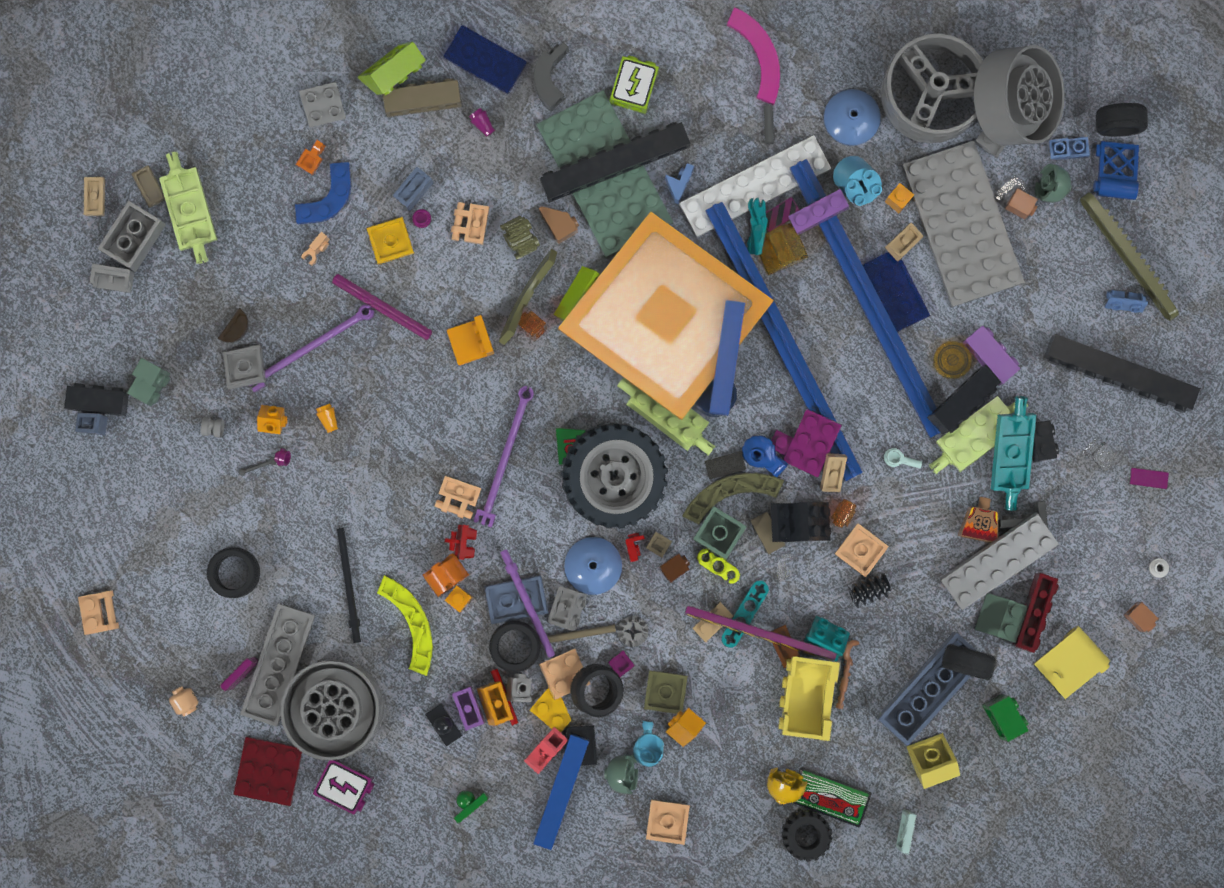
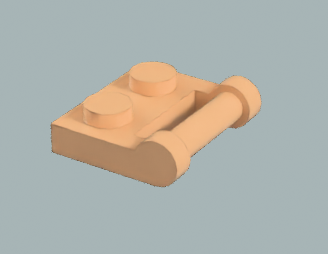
M113 590L78 597L84 635L119 629V623H116L112 600L114 596ZM103 598L105 600L108 625H104L100 601Z

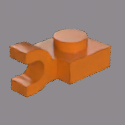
M316 140L311 151L305 148L296 165L314 175L323 160L319 157V154L323 152L326 146Z

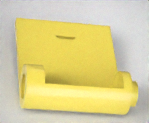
M1077 625L1064 636L1061 642L1037 660L1034 665L1066 699L1098 672H1105L1110 667V660Z

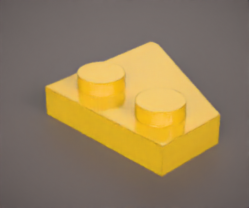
M549 687L530 709L551 729L555 727L560 733L571 721L563 698L560 697L554 700Z

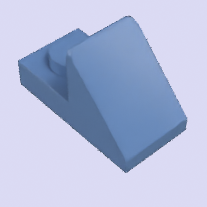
M688 163L685 168L681 167L677 177L680 180L665 175L666 183L676 204H679L694 170V166Z

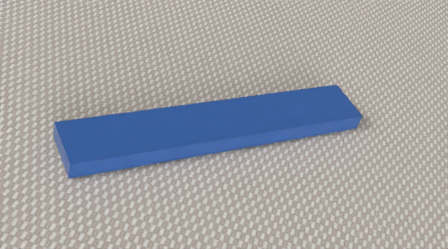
M726 300L709 410V413L729 416L745 308L744 302Z
M574 734L570 735L533 843L534 845L552 851L589 740Z

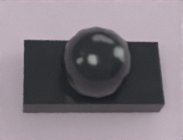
M442 703L425 714L446 747L463 736Z

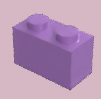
M472 686L452 694L465 731L485 723Z

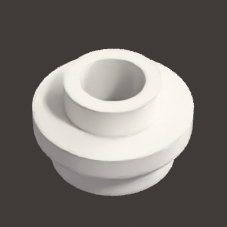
M1154 559L1149 565V571L1154 577L1161 578L1167 575L1169 565L1164 559ZM1159 564L1162 566V571L1160 572L1157 570V565Z

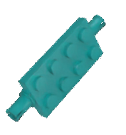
M1015 396L1014 413L997 415L991 489L994 491L1002 490L1006 493L1004 508L1010 511L1017 510L1018 494H1020L1022 489H1029L1036 414L1026 413L1028 397Z

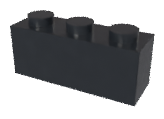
M81 383L67 386L64 409L126 416L129 394L123 392V388L112 387L111 390H104V386L99 385L85 388L86 384Z

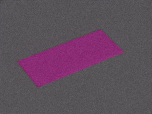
M1132 468L1130 484L1167 489L1169 473Z

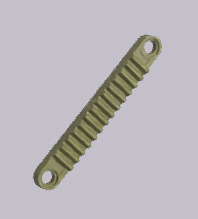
M1088 192L1082 196L1080 202L1161 314L1168 321L1176 318L1179 312L1167 295L1169 290L1162 289L1164 284L1158 283L1159 277L1154 278L1155 271H1149L1151 266L1144 264L1146 259H1140L1141 252H1135L1137 247L1131 246L1132 240H1126L1128 235L1122 234L1123 228L1117 227L1119 222L1112 221L1114 216L1108 215L1110 210H1104L1092 193Z

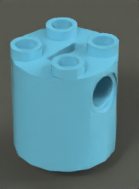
M849 156L842 159L835 167L833 174L835 185L857 206L870 203L881 194V178L863 158Z

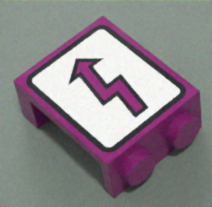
M338 759L329 760L313 795L353 815L358 811L361 812L366 804V801H364L366 794H370L375 785L372 783L374 777H367L339 763L340 760Z

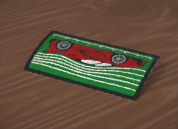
M802 767L800 775L803 776L804 782L807 781V786L802 797L798 801L793 802V804L860 828L872 793Z

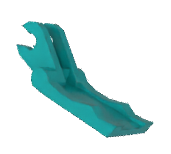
M753 198L748 201V208L752 217L750 218L751 232L747 242V250L750 254L759 255L762 254L768 222L766 203L762 199L760 206L759 198H756L754 202Z

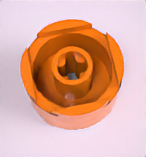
M454 553L447 556L441 563L435 564L429 571L423 574L424 579L438 597L469 576L467 570Z

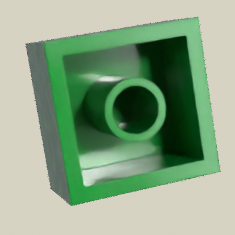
M1000 694L982 704L1001 740L1009 742L1029 731L1027 725H1029L1023 714L1020 715L1017 708H1019V705L1014 697L1011 698L1009 695Z

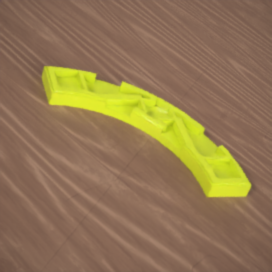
M384 575L377 594L390 600L404 615L413 639V651L409 669L427 676L433 650L432 634L427 616L410 591L397 581Z

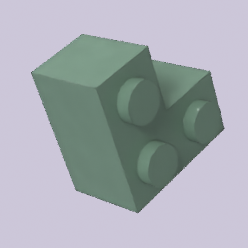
M141 358L132 373L136 378L127 394L152 406L159 400V393L162 387H166L169 383V375L171 373Z

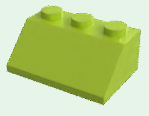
M413 41L401 43L357 77L376 95H387L394 90L393 86L395 84H401L406 81L408 74L422 68L421 64L426 60Z
M582 266L553 315L564 321L600 274L595 270Z

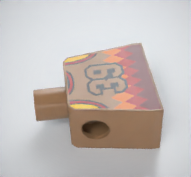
M979 497L978 507H968L958 532L959 537L992 543L998 538V512L989 510L991 499Z

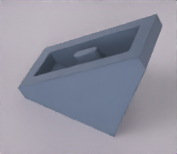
M78 413L75 432L105 436L108 417L101 414Z

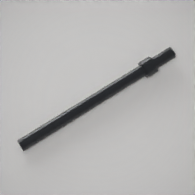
M338 528L337 536L350 617L348 623L349 628L352 630L353 643L361 642L359 631L361 624L360 619L357 617L344 528Z

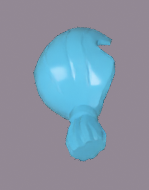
M643 721L642 727L644 732L635 742L633 754L637 762L651 767L662 759L664 742L659 736L652 734L653 722Z

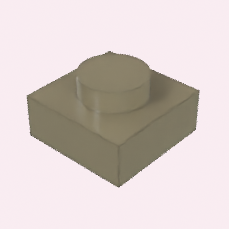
M655 532L646 549L663 558L672 541Z

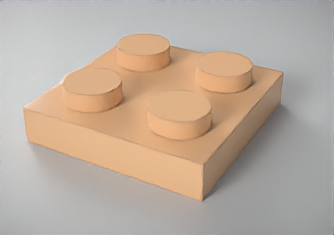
M857 523L834 554L862 576L866 577L889 546Z
M572 649L539 664L554 700L570 693L571 682H573L575 674L583 668L576 649Z
M651 799L646 839L685 845L690 805Z

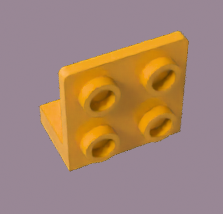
M481 315L474 317V321L447 330L459 366L495 354Z

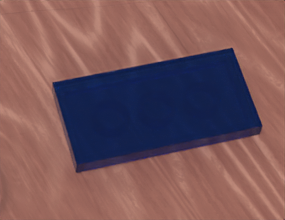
M461 25L443 56L445 60L509 95L527 65V61L464 25Z
M887 252L862 264L897 332L931 316L902 258L897 261Z

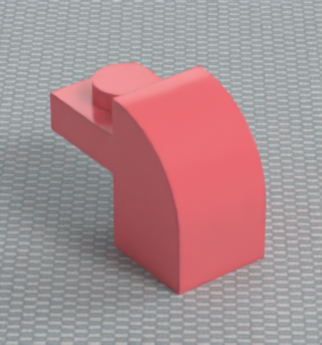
M554 727L524 762L539 774L568 742V739Z

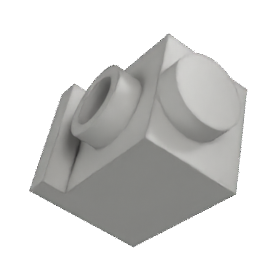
M514 674V677H508L507 701L531 702V678H526V674Z

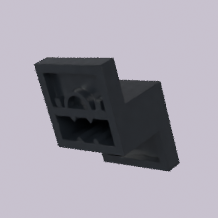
M829 502L770 503L772 542L831 541Z

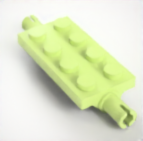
M171 152L172 155L170 153L166 154L170 167L169 174L160 177L159 180L179 250L183 251L193 248L196 263L202 264V261H209L204 245L218 239L197 168H182L178 152Z
M624 377L617 385L618 388H621L631 396L626 405L687 451L691 446H697L709 456L715 448V445L702 437L703 434H701L710 422L694 410L690 409L681 420Z
M997 396L960 423L953 433L950 434L948 432L937 440L936 443L943 453L942 456L929 464L931 470L934 469L933 472L938 474L946 466L954 465L959 472H962L995 447L997 415L1014 413L1015 402L1006 406Z

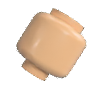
M181 686L172 691L173 696L170 697L169 702L177 715L182 714L184 717L197 710L196 706L199 701L191 688L184 689Z

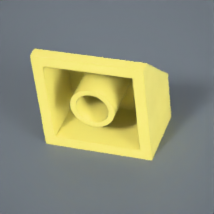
M943 733L906 746L916 774L924 789L960 776L958 762Z

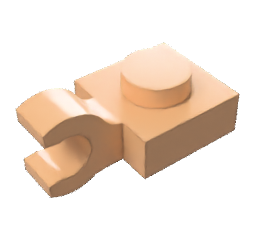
M320 232L310 244V248L302 254L301 258L305 260L307 256H312L309 264L313 266L317 261L316 254L326 250L330 239L323 232Z

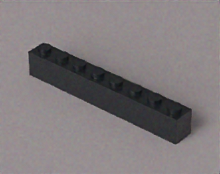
M670 123L663 130H652L648 133V136H637L631 139L630 143L625 145L624 143H619L612 150L607 152L606 150H601L592 158L584 157L579 159L578 163L574 165L566 164L556 172L548 171L542 174L543 177L540 178V182L548 202L558 200L690 148V141L683 123Z
M1057 334L1051 336L1044 358L1049 359L1048 362L1053 365L1062 364L1067 366L1066 369L1069 371H1080L1088 378L1095 379L1096 377L1102 379V383L1106 385H1118L1122 391L1139 393L1138 396L1141 398L1155 399L1157 404L1162 406L1171 405L1175 407L1174 410L1181 413L1193 410L1201 389Z

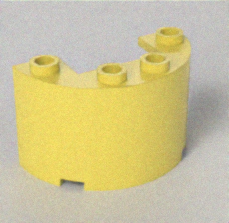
M794 656L791 659H787L786 671L788 673L787 677L783 676L782 688H785L784 696L780 697L779 707H783L782 717L779 718L778 729H782L783 735L830 741L832 726L830 715L834 685L838 681L840 663Z

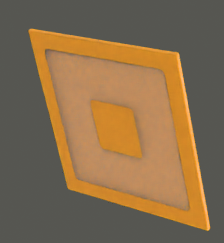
M650 212L561 323L558 330L682 420L714 379L726 300L745 303L739 346L774 300L657 215Z

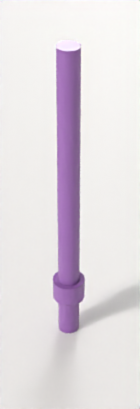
M506 549L500 552L506 564L505 569L511 575L546 654L550 658L555 655V652L517 572L518 567L516 563H513Z

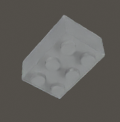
M128 200L98 247V250L136 272L166 224Z

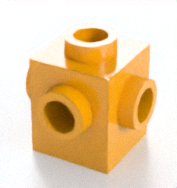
M261 405L257 416V431L281 434L283 427L287 425V416H285L284 408Z

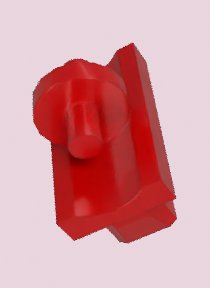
M458 525L457 532L451 531L450 539L445 538L444 542L450 543L449 551H455L454 554L459 560L474 558L475 548L466 547L467 539L476 540L477 530L468 528L469 525Z

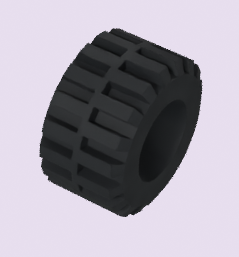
M802 809L798 810L799 812L797 813L793 812L792 816L787 817L785 820V825L783 824L782 842L787 851L798 860L811 862L814 859L816 861L819 859L818 857L825 855L826 850L829 851L830 842L832 843L830 825L817 812L808 809L807 811ZM805 824L813 825L818 831L816 841L810 846L799 845L795 838L798 828Z

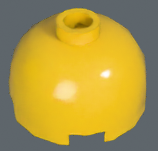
M778 768L771 769L767 780V788L770 795L780 804L798 801L807 786V781H803V776L790 769H786V773L778 771Z

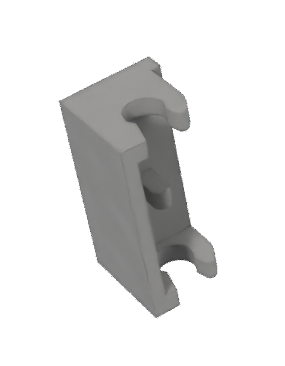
M92 264L90 283L95 288L131 293L135 273L130 269Z

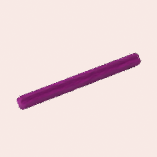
M339 274L334 276L332 283L365 304L370 305L378 312L421 338L428 340L431 337L432 331L343 276Z

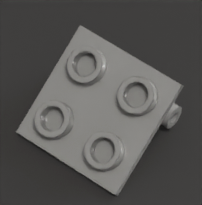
M336 82L299 90L309 127L346 119L339 87Z

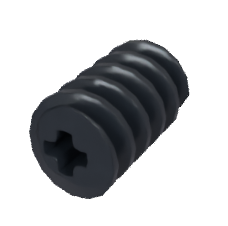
M882 573L881 579L878 576H874V582L870 578L866 580V584L863 581H859V587L854 583L852 584V590L848 586V591L854 605L859 608L860 601L864 605H866V599L873 603L874 596L881 600L882 593L888 598V591L891 592V587L885 573Z

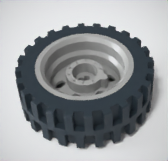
M602 423L598 424L595 428H588L583 435H578L575 438L576 441L572 446L569 445L566 458L563 457L562 461L564 464L563 470H561L562 488L566 493L568 502L586 520L597 526L601 525L610 529L618 527L621 529L625 528L626 525L634 526L638 524L637 521L640 519H647L649 517L648 513L658 508L656 504L659 499L663 500L665 494L662 492L668 484V481L665 480L668 468L665 467V457L659 451L660 447L652 441L650 436L626 424ZM604 454L609 455V460L606 462L602 459ZM624 455L628 457V462L623 463L621 460ZM597 470L598 476L592 477L591 472ZM614 470H616V471H615V474H616V477H615V478H613V477H611V476L609 475V472H610V471H613V472H614ZM631 473L636 474L635 480H630ZM601 488H606L604 495L599 493ZM621 489L625 490V494L623 496H619L618 494L619 490Z

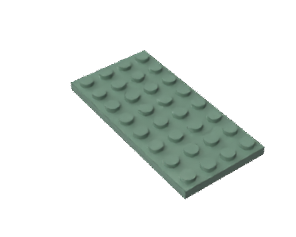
M604 90L536 124L559 170L563 165L578 163V160L581 158H592L601 150H606L607 152L619 143H624L625 145L631 142ZM644 166L573 193L606 258L620 251L650 212L669 225L673 224Z

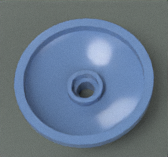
M849 89L837 93L830 99L824 111V124L827 132L834 140L844 145L855 146L869 141L875 135L880 125L881 115L876 101L869 94L860 90ZM852 111L857 113L856 117L851 116Z
M588 537L576 542L568 551L565 558V573L570 584L578 591L590 595L602 594L610 590L619 580L622 571V560L616 547L609 541L598 537ZM591 562H595L597 564L596 569H591L589 567Z

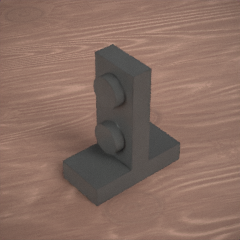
M1046 501L1035 502L1034 512L1040 516L1048 528ZM1032 514L1021 515L1022 519H1014V515L1002 516V520H998V528L1015 527Z

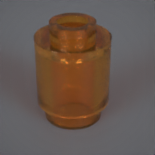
M843 499L842 502L838 503L831 516L832 524L841 529L843 526L848 527L856 513L855 509L857 506Z

